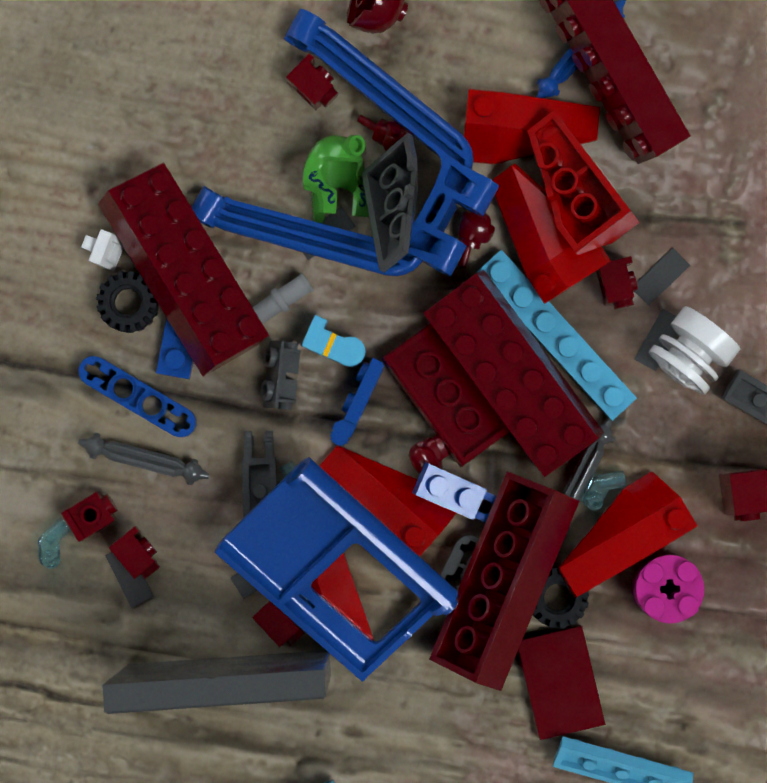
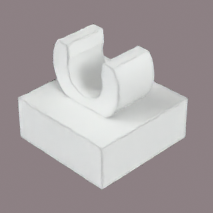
M102 229L97 239L86 235L81 248L91 252L88 261L113 272L124 249L116 235Z

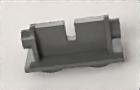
M270 341L264 355L267 375L261 387V398L264 400L263 408L292 410V404L296 403L297 380L286 379V373L298 374L301 350H297L298 343Z

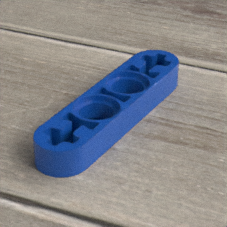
M90 356L81 362L79 376L86 385L173 436L179 438L187 437L195 431L197 419L188 408L103 358ZM99 362L101 364L99 370L108 376L111 375V370L117 372L110 379L107 390L102 388L106 381L98 377H94L92 381L89 379L90 373L86 370L88 365L95 366ZM128 379L132 383L133 391L129 397L120 398L116 395L114 387L118 380ZM149 396H156L161 400L162 408L156 415H148L143 409L144 400ZM169 404L174 406L170 413L175 416L181 417L184 413L188 415L186 420L190 424L188 429L182 428L177 432L175 430L176 423L166 418L165 424L159 422L167 413Z

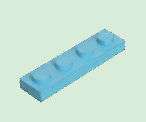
M564 736L560 741L553 761V767L609 783H693V772Z

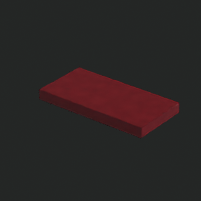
M431 323L381 359L435 434L442 439L446 449L460 468L510 432Z

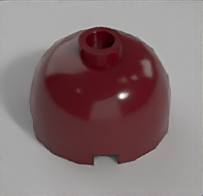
M350 0L347 11V23L350 24L349 26L371 34L382 33L391 28L396 21L401 22L408 9V3L404 2L405 0Z

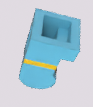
M315 315L301 346L347 367H355L361 364L366 354L362 341L356 337L344 338L325 330L328 321Z

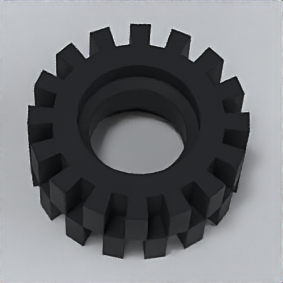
M131 271L117 272V275L109 276L106 283L101 284L100 293L96 297V300H98L97 310L101 314V319L108 326L120 332L134 333L135 331L140 332L144 330V327L152 324L153 318L158 314L159 304L140 274ZM123 290H134L140 296V308L132 315H123L116 308V297Z
M555 566L551 569L533 616L548 627H558L561 629L566 628L568 625H574L579 618L584 616V611L588 608L589 604L587 602L589 593L587 591L575 598L559 572V566ZM554 584H562L570 592V602L562 610L550 609L545 603V592Z

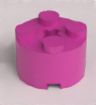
M656 554L645 560L633 575L632 595L638 607L654 620L662 623H679L695 615L699 610L704 597V582L697 567L689 560L673 554ZM669 579V582L675 585V590L670 591V596L667 597L666 593L660 591V587L665 586Z

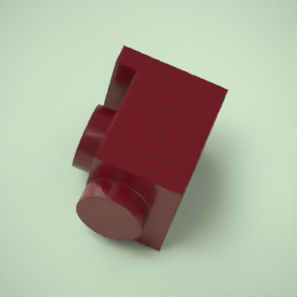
M309 53L286 76V80L315 110L321 105L326 108L335 100L339 93L334 89V85L331 84L334 78L321 65L315 68L313 66L315 64L314 57Z
M631 256L613 260L596 271L604 305L613 304L614 310L634 305L633 291L638 290L634 272H628L627 266L633 263Z
M97 491L61 514L78 542H81L115 522L117 518L114 513L118 509L108 494L103 496L100 491ZM89 508L94 509L97 513L96 519L92 522L88 521L85 517V512Z
M134 526L113 543L109 549L133 579L141 575L145 580L160 568L153 557L157 551L145 537L141 540L136 537L141 531L137 526Z
M270 601L252 617L279 648L285 642L289 646L293 645L305 633Z

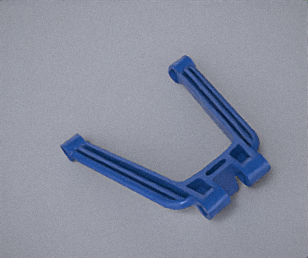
M299 9L284 40L292 46L320 59L441 159V169L435 185L413 223L408 254L384 273L379 270L373 237L235 201L217 194L206 186L201 188L191 208L199 221L214 229L217 227L227 232L382 275H406L414 271L423 262L451 277L467 247L458 239L444 233L457 209L456 204L483 217L499 185L472 170L474 161L472 148L467 139L458 130L336 31L326 26L324 20L307 10Z

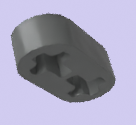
M465 535L456 541L440 573L444 579L447 574L453 575L457 567L460 566L463 568L460 574V579L462 580L472 556L468 558L465 565L460 563L464 554L460 550V546L462 543L468 545L470 541H474L476 543L475 548L479 540L477 537Z

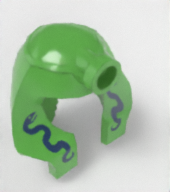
M338 135L327 136L316 142L307 156L303 168L304 190L311 191L312 219L314 222L322 223L326 213L336 214L337 190L335 188H344L354 194L352 216L369 217L361 174L365 170L361 155L365 150V140L362 136L350 135L348 138Z

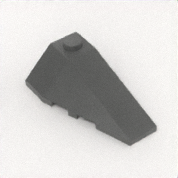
M406 133L361 173L379 270L384 273L409 252L418 197L417 155L413 136L409 133Z

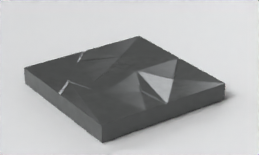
M327 650L128 664L102 685L104 713L115 714L324 699L331 677L330 653Z

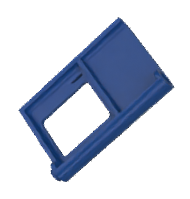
M310 457L300 462L220 541L214 552L362 682L433 615H448L458 604L456 599L458 591ZM352 544L361 545L420 598V602L379 641H373L311 587L312 582Z

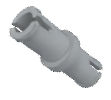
M301 273L280 289L276 287L270 291L271 295L252 308L263 324L281 311L284 313L289 311L290 305L309 292L314 291L305 275Z

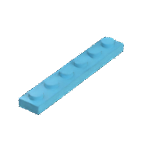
M502 250L476 272L486 271L531 334L610 420L613 421L637 399L550 302L543 303L529 279Z

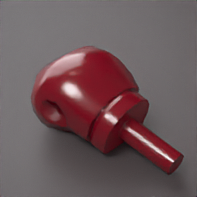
M360 115L357 120L358 123L373 131L372 140L383 146L385 151L406 133H409L394 120L386 121L381 119L376 124L363 115Z
M468 210L462 213L458 240L467 247L459 260L458 266L466 268L471 249H480L481 243H488L493 237L495 227L491 225V219L488 214L485 213L482 217Z
M435 435L432 438L429 437L414 444L410 448L408 456L412 466L420 474L425 462L443 470L442 460L449 456V453L442 439Z

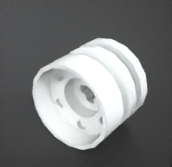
M685 306L670 324L679 335V338L676 340L665 334H662L659 338L660 342L669 351L653 345L648 352L659 364L660 368L674 381L683 387L705 395L710 387L700 376L712 382L719 378L709 364L714 362L720 366L727 367L741 349L720 327L699 312Z

